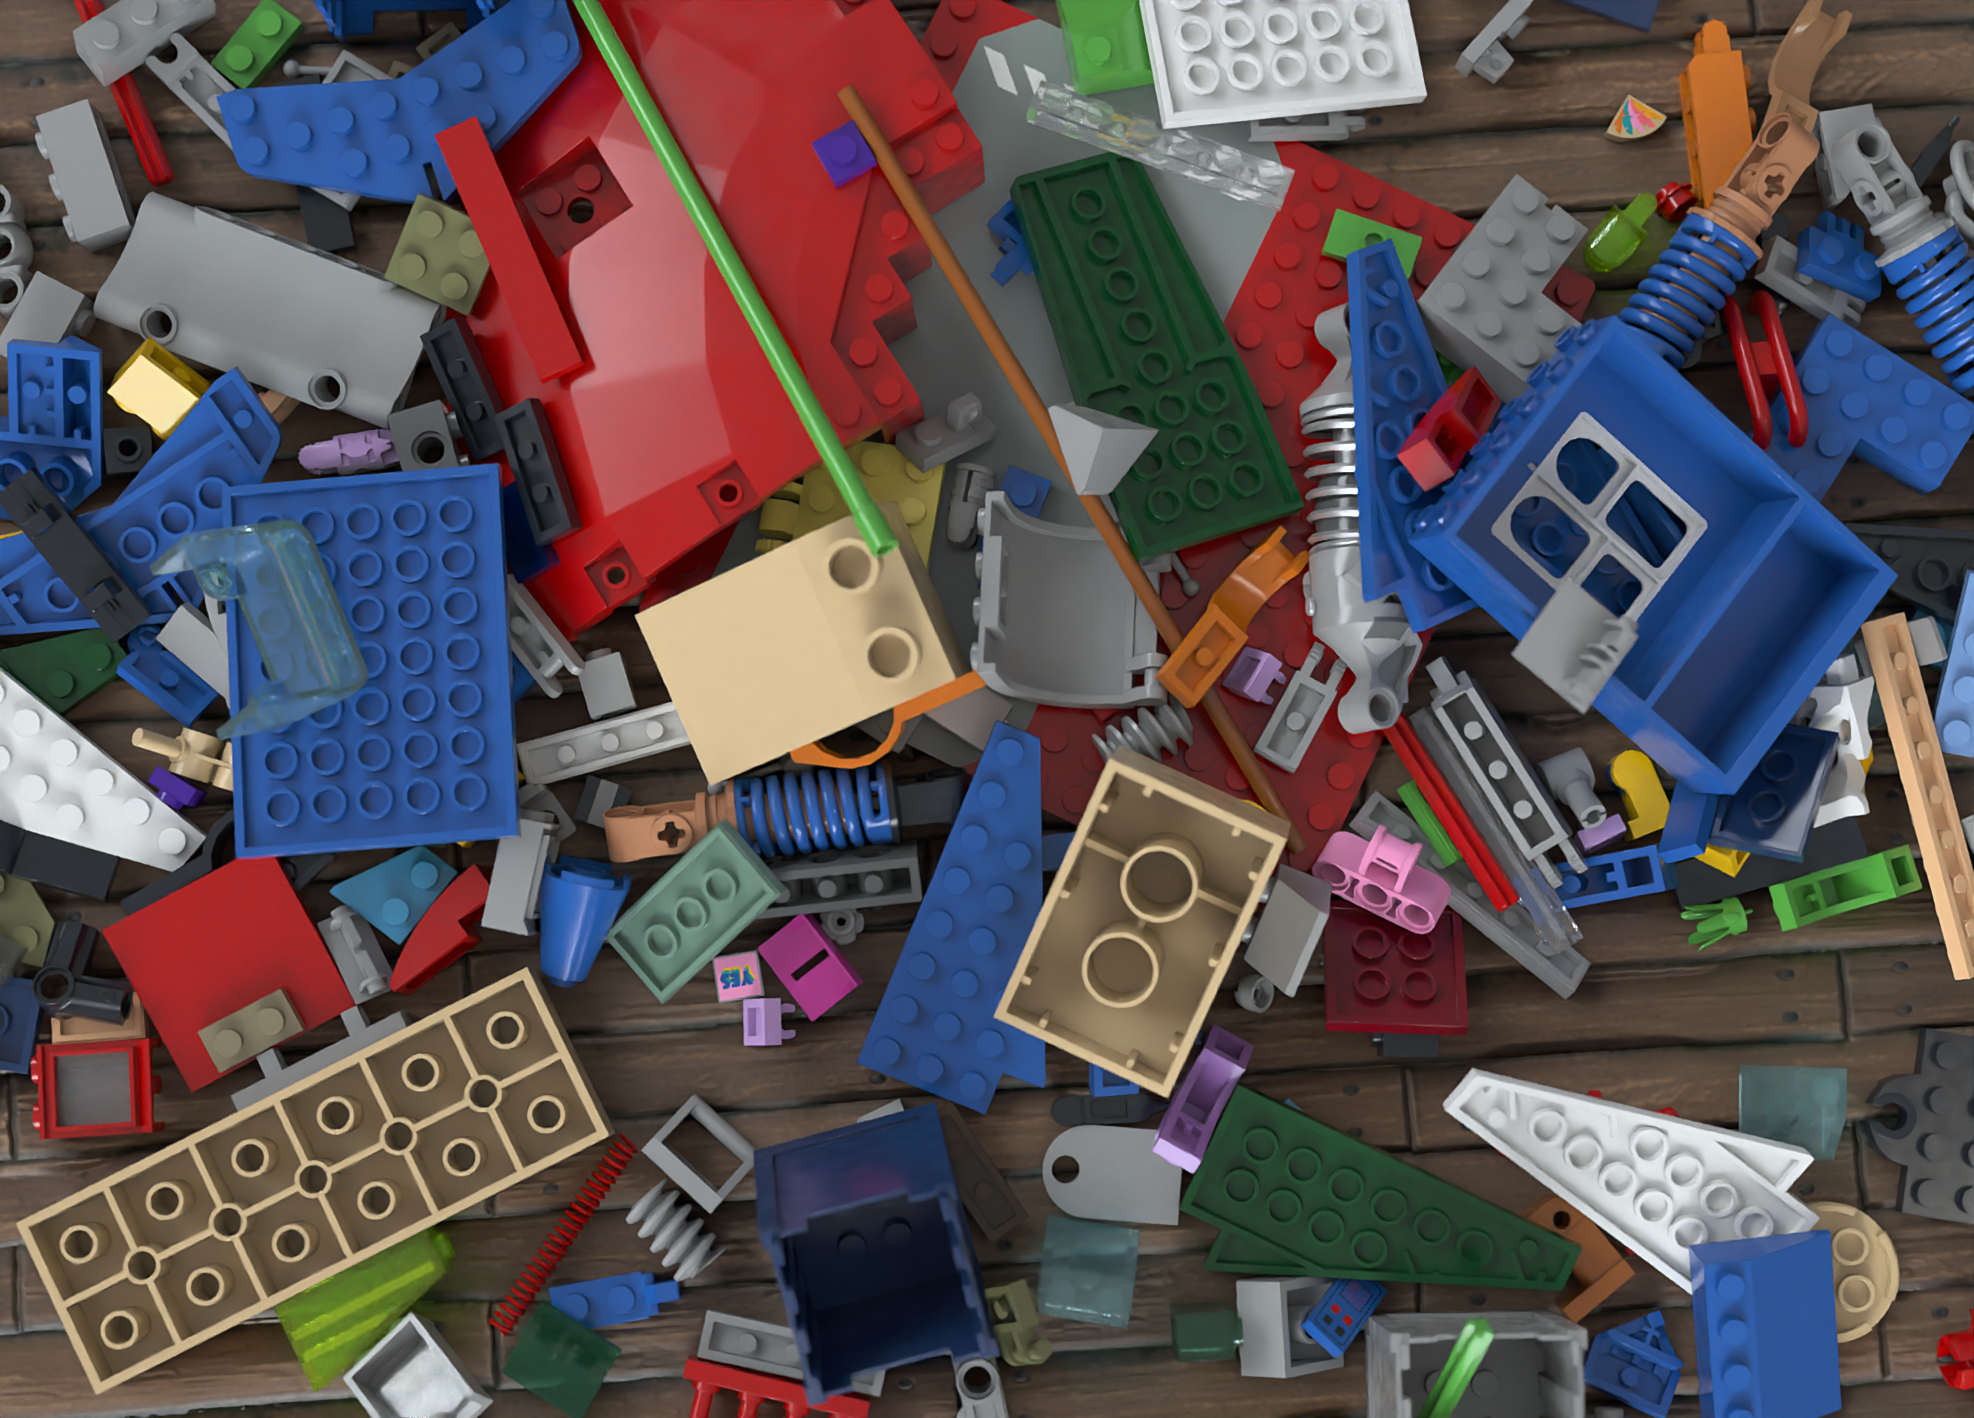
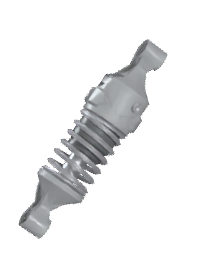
M1349 302L1322 312L1315 321L1314 330L1316 338L1325 349H1328L1333 354L1337 363L1324 382L1300 404L1299 408L1300 424L1304 427L1301 431L1302 434L1309 438L1333 439L1330 442L1307 446L1302 454L1312 460H1335V463L1311 467L1303 475L1308 480L1319 482L1318 488L1310 490L1305 496L1308 501L1317 504L1315 511L1311 512L1306 518L1310 523L1316 525V533L1312 534L1307 540L1314 546L1308 553L1309 571L1304 575L1303 592L1306 599V614L1312 616L1313 635L1330 646L1356 675V681L1338 705V717L1345 730L1349 733L1359 734L1391 727L1396 723L1403 703L1409 702L1408 676L1416 665L1423 644L1417 632H1412L1397 591L1367 603L1364 602L1362 597L1357 481L1354 475L1356 449Z

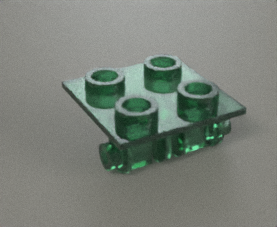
M542 1300L532 1319L528 1320L519 1334L521 1338L501 1373L569 1416L582 1418L622 1349L545 1300Z

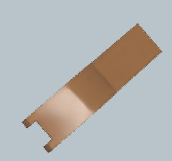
M1808 0L1780 44L1771 64L1768 88L1772 98L1762 126L1772 116L1786 112L1809 133H1812L1819 111L1810 105V88L1825 56L1846 35L1852 13L1845 10L1840 12L1836 19L1820 11L1824 0ZM1750 170L1746 171L1750 175L1756 174V172ZM1768 187V188H1767L1768 190H1770V191H1772V192H1776V191H1777V189H1775V188H1771V187Z

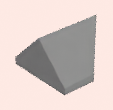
M1053 405L1048 408L1077 495H1106L1112 492L1159 431L1158 429L1083 406Z

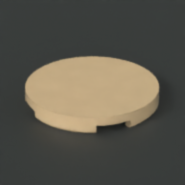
M1830 1201L1806 1203L1820 1217L1809 1231L1828 1229L1831 1233L1837 1343L1857 1339L1873 1330L1872 1327L1884 1316L1891 1302L1895 1301L1900 1277L1899 1262L1895 1248L1887 1233L1871 1217L1857 1208Z

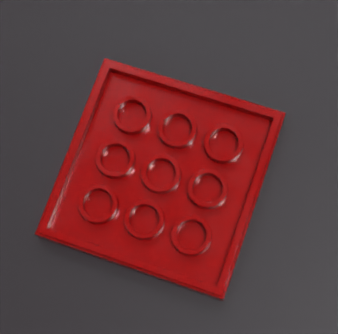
M279 857L236 859L102 930L192 1093L257 1059L256 1056L272 1047L277 1048L356 1006L320 931ZM285 987L306 1028L219 1073L197 1032L266 995Z

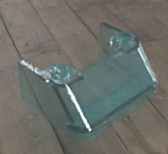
M282 520L187 533L150 566L153 575L193 570L199 586L211 598L220 601L238 599L271 681H266L256 686L249 694L248 706L216 731L219 740L281 728L352 696L366 684L368 679L366 664L314 539L302 524L293 520Z

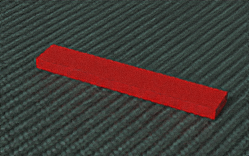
M474 116L435 134L434 136L539 380L544 384L584 366V360L480 120L477 116Z

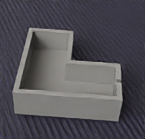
M1518 174L1512 178L1416 301L1432 347L1464 372L1475 366L1505 404L1514 397L1518 396L1520 398L1529 387V384L1526 382L1527 377L1541 362H1548L1555 354L1557 349L1554 347V344L1558 337L1570 326L1578 327L1582 325L1541 292L1589 230L1558 205H1555L1552 210L1547 208L1545 203L1549 198Z

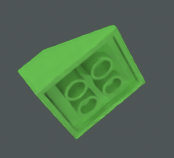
M1056 0L1075 97L1154 84L1139 0Z

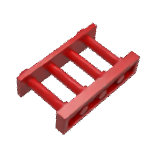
M690 1354L687 1358L682 1377L693 1380L692 1387L696 1389L689 1418H708L714 1393H719L720 1387L738 1391L737 1398L741 1399L737 1418H756L759 1404H764L766 1397L784 1401L783 1409L787 1410L785 1418H804L805 1415L810 1414L811 1408L830 1412L828 1418H867L872 1397L848 1391L829 1396L828 1402L809 1406L804 1390V1381L801 1379L697 1357L696 1354Z

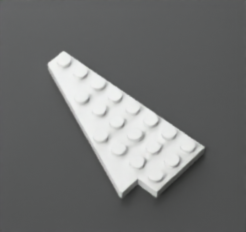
M1472 1069L1443 1103L1445 1110L1691 1295L1688 1245L1807 1232L1820 1219L1813 1209L1788 1191V1188L1814 1160L1813 1156L1802 1147L1477 1069Z

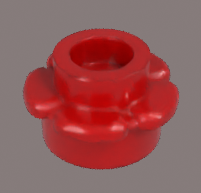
M1673 181L1664 186L1655 197L1657 201L1655 212L1659 217L1664 216L1669 223L1676 222L1684 217L1688 209L1694 207L1697 202V197L1691 192L1692 185L1689 182L1678 184L1676 181Z

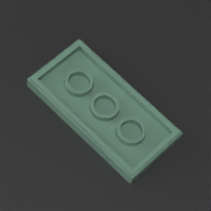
M724 819L612 925L606 939L663 1004L787 889L729 821Z

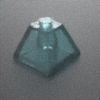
M1739 1065V1132L1805 1148L1813 1156L1814 1160H1834L1847 1117V1068Z

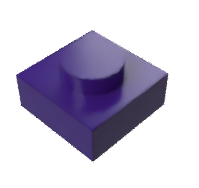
M853 120L811 143L814 152L835 188L877 166L874 156Z
M156 767L148 782L160 789L156 795L159 799L178 810L184 804L199 808L208 794L206 791L182 776L168 771L169 769Z

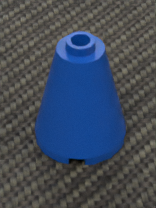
M546 855L540 883V970L548 975V982L563 987H574L576 981H584L587 978L631 888L633 877L630 873L623 870L622 876L619 878L610 874L612 865L603 862L561 855L558 864L551 863V855Z

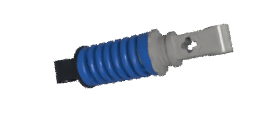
M1874 122L1865 123L1841 136L1833 143L1831 148L1832 162L1851 190L1855 203L1871 224L1869 230L1872 235L1880 237L1881 243L1884 244L1885 252L1875 261L1877 267H1881L1890 284L1896 285L1906 281L1904 285L1896 290L1898 298L1905 300L1914 295L1915 298L1906 303L1905 310L1908 314H1915L1923 310L1924 313L1914 319L1915 327L1917 329H1924L1929 325L1933 327L1923 334L1922 339L1926 344H1932L1940 339L1941 343L1931 350L1932 356L1936 359H1941L1946 355L1952 357L1942 363V373L1948 375L1946 378L1951 384L1953 391L1964 398L1972 396L1974 399V257H1965L1969 246L1963 241L1964 239L1958 231L1957 221L1954 216L1937 220L1933 215V211L1929 209V205L1932 202L1928 195L1923 196L1916 184L1912 171L1903 162L1887 130ZM1858 144L1862 147L1864 154L1860 151ZM1899 178L1900 182L1895 184L1893 180ZM1873 193L1874 197L1869 198L1868 195ZM1964 367L1967 372L1960 375L1958 370Z

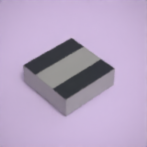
M588 775L574 818L605 829L603 813L612 808L629 805L634 790Z

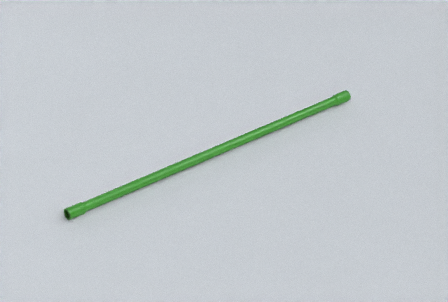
M572 0L853 514L854 523L872 556L881 557L888 554L898 546L897 538L881 509L873 502L599 0Z

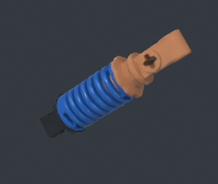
M1786 112L1778 113L1765 122L1757 138L1741 161L1736 164L1725 184L1718 186L1714 192L1713 197L1715 200L1712 201L1707 210L1699 207H1690L1688 209L1686 218L1681 223L1680 228L1669 240V249L1660 253L1659 264L1651 266L1648 273L1649 278L1642 280L1638 285L1639 293L1631 295L1628 299L1629 307L1621 309L1618 313V318L1677 372L1679 371L1678 368H1681L1685 363L1681 352L1689 354L1695 349L1694 341L1688 336L1694 339L1703 338L1706 330L1699 322L1710 325L1715 321L1716 315L1710 308L1715 310L1723 309L1726 305V300L1721 294H1734L1736 285L1733 281L1743 280L1746 276V270L1749 271L1752 265L1761 259L1763 251L1754 242L1756 237L1759 236L1761 230L1769 228L1773 222L1771 217L1788 197L1792 187L1804 170L1814 161L1819 152V141ZM1750 170L1756 172V174L1750 175L1746 171ZM1768 187L1775 188V189H1777V191H1776V192H1772V191L1767 190V188H1768Z
M883 758V761H878L874 767H867L865 765L854 768L853 786L849 770L846 768H836L835 781H833L832 773L828 768H821L817 773L818 783H815L812 771L803 770L800 774V785L797 784V778L794 773L786 772L782 777L783 787H780L777 775L770 774L765 778V789H763L762 779L758 776L736 779L730 777L726 780L724 793L719 795L712 794L709 796L706 792H697L695 800L646 806L627 805L605 811L603 813L609 859L613 862H631L646 857L687 853L724 819L729 821L757 855H761L762 852L767 858H774L778 854L779 849L784 855L792 856L795 854L797 847L803 854L811 853L815 846L819 851L826 852L831 848L832 842L839 850L846 849L850 841L855 847L859 848L866 844L867 838L873 845L892 843L894 845H901L902 826L935 822H955L968 790L967 772L962 767H942L927 772L896 775L891 758ZM666 822H674L676 829H680L679 834H671L670 828L665 827Z

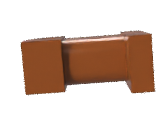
M1546 1194L1538 1198L1519 1214L1582 1246V1251L1571 1271L1579 1284L1554 1304L1560 1314L1576 1324L1636 1274L1595 1223L1558 1194ZM1560 1211L1562 1220L1555 1226L1553 1217L1555 1213Z

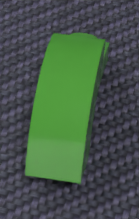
M1908 844L1869 854V857L1769 886L1773 899V908L1779 918L1782 931L1799 928L1845 911L1897 898L1922 889Z

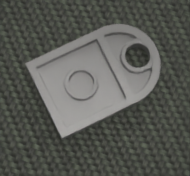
M1082 1124L1064 1130L1053 1139L1044 1155L1042 1177L1045 1188L1053 1202L1063 1211L1073 1216L1090 1219L1178 1225L1182 1167L1170 1164L1162 1156L1152 1151L1156 1141L1154 1137L1158 1129ZM1061 1156H1071L1079 1165L1078 1175L1070 1182H1060L1052 1174V1165Z

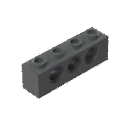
M440 399L387 415L402 472L473 465L468 453L461 454L457 439L464 436L459 427L455 411L450 412ZM437 445L444 446V455L438 462L433 464L425 463V455L431 447Z
M918 839L901 841V845H894L893 843L884 845L869 844L859 848L851 846L842 850L833 848L826 852L815 850L809 854L797 852L792 856L779 854L774 858L760 856V859L787 890L756 919L923 901V880Z

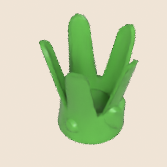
M1734 896L1732 898H1724L1718 904L1686 905L1685 908L1688 910L1682 911L1679 915L1685 920L1708 918L1698 923L1696 926L1697 932L1691 934L1688 938V943L1691 945L1712 938L1698 949L1700 952L1728 934L1738 935L1740 932L1746 931V914L1752 913L1753 909L1744 910L1739 899Z

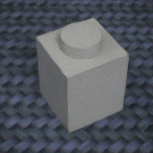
M604 648L584 655L586 668L578 677L590 717L594 721H601L640 709L625 657L620 652L612 654L610 648Z

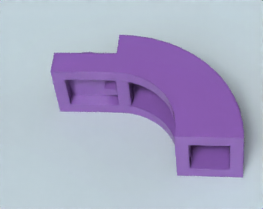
M1215 1024L1212 1025L1161 1121L1154 1137L1156 1141L1152 1149L1153 1152L1162 1156L1170 1164L1180 1166L1194 1174L1202 1161L1217 1120L1246 1069L1254 1045Z

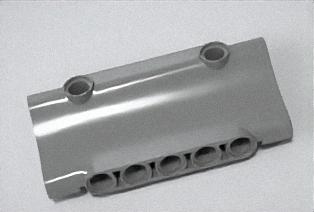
M152 191L141 204L133 230L119 261L97 294L94 304V315L98 319L140 334L144 340L151 337L169 351L224 372H229L238 366L250 382L313 405L319 409H335L391 430L387 415L403 411L416 367L425 349L420 336L443 324L447 306L385 279V273L227 213L203 206L192 207ZM163 313H166L171 319L172 329L170 333L165 332L162 328L161 316ZM330 376L334 377L340 385L341 389L338 398L332 396L328 391L327 381Z

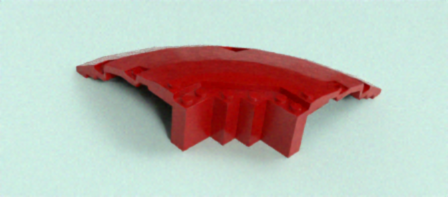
M567 0L582 44V59L495 156L585 365L544 384L539 380L492 269L488 273L472 314L467 316L447 307L446 321L454 317H465L469 328L473 331L472 334L478 348L481 349V356L505 410L527 398H538L541 400L582 525L581 529L549 545H536L506 451L485 461L475 463L464 437L457 440L461 454L468 453L473 465L498 463L502 467L507 574L514 573L569 644L578 640L577 635L614 613L613 609L651 587L650 584L657 580L656 574L705 540L763 506L762 503L770 499L771 495L798 477H803L825 462L574 2ZM599 0L844 449H849L875 432L878 433L884 444L895 445L897 433L924 421L925 417L919 396L887 345L917 328L912 297L904 283L932 267L930 249L877 160V166L835 188L814 152L811 143L852 121L837 93L853 84L930 214L933 215L985 183L982 145L958 109L956 99L890 0ZM462 201L460 210L467 213V210ZM581 201L591 203L594 206V215L588 222L575 223L570 219V210L573 205ZM446 398V407L450 412H452L450 404ZM729 486L735 487L738 491L736 499L732 502L723 501L721 499L722 490ZM616 568L623 569L625 572L624 580L619 584L610 583V572Z

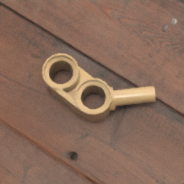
M184 727L181 735L175 739L143 728L135 730L132 736L133 745L168 756L171 761L168 771L205 783L210 781L213 782L212 785L233 792L231 742L223 743L222 739Z

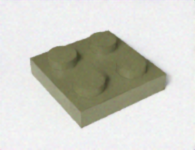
M421 192L418 193L384 278L469 316L473 312L491 266L468 213Z

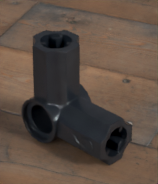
M67 920L66 922L58 923L44 968L36 974L32 981L33 995L47 1014L57 1020H67L76 1017L123 1026L124 1022L129 1019L133 1007L134 988L129 983L87 976L101 934L96 928L87 926L82 922ZM68 986L66 993L62 997L49 999L52 991L56 988Z

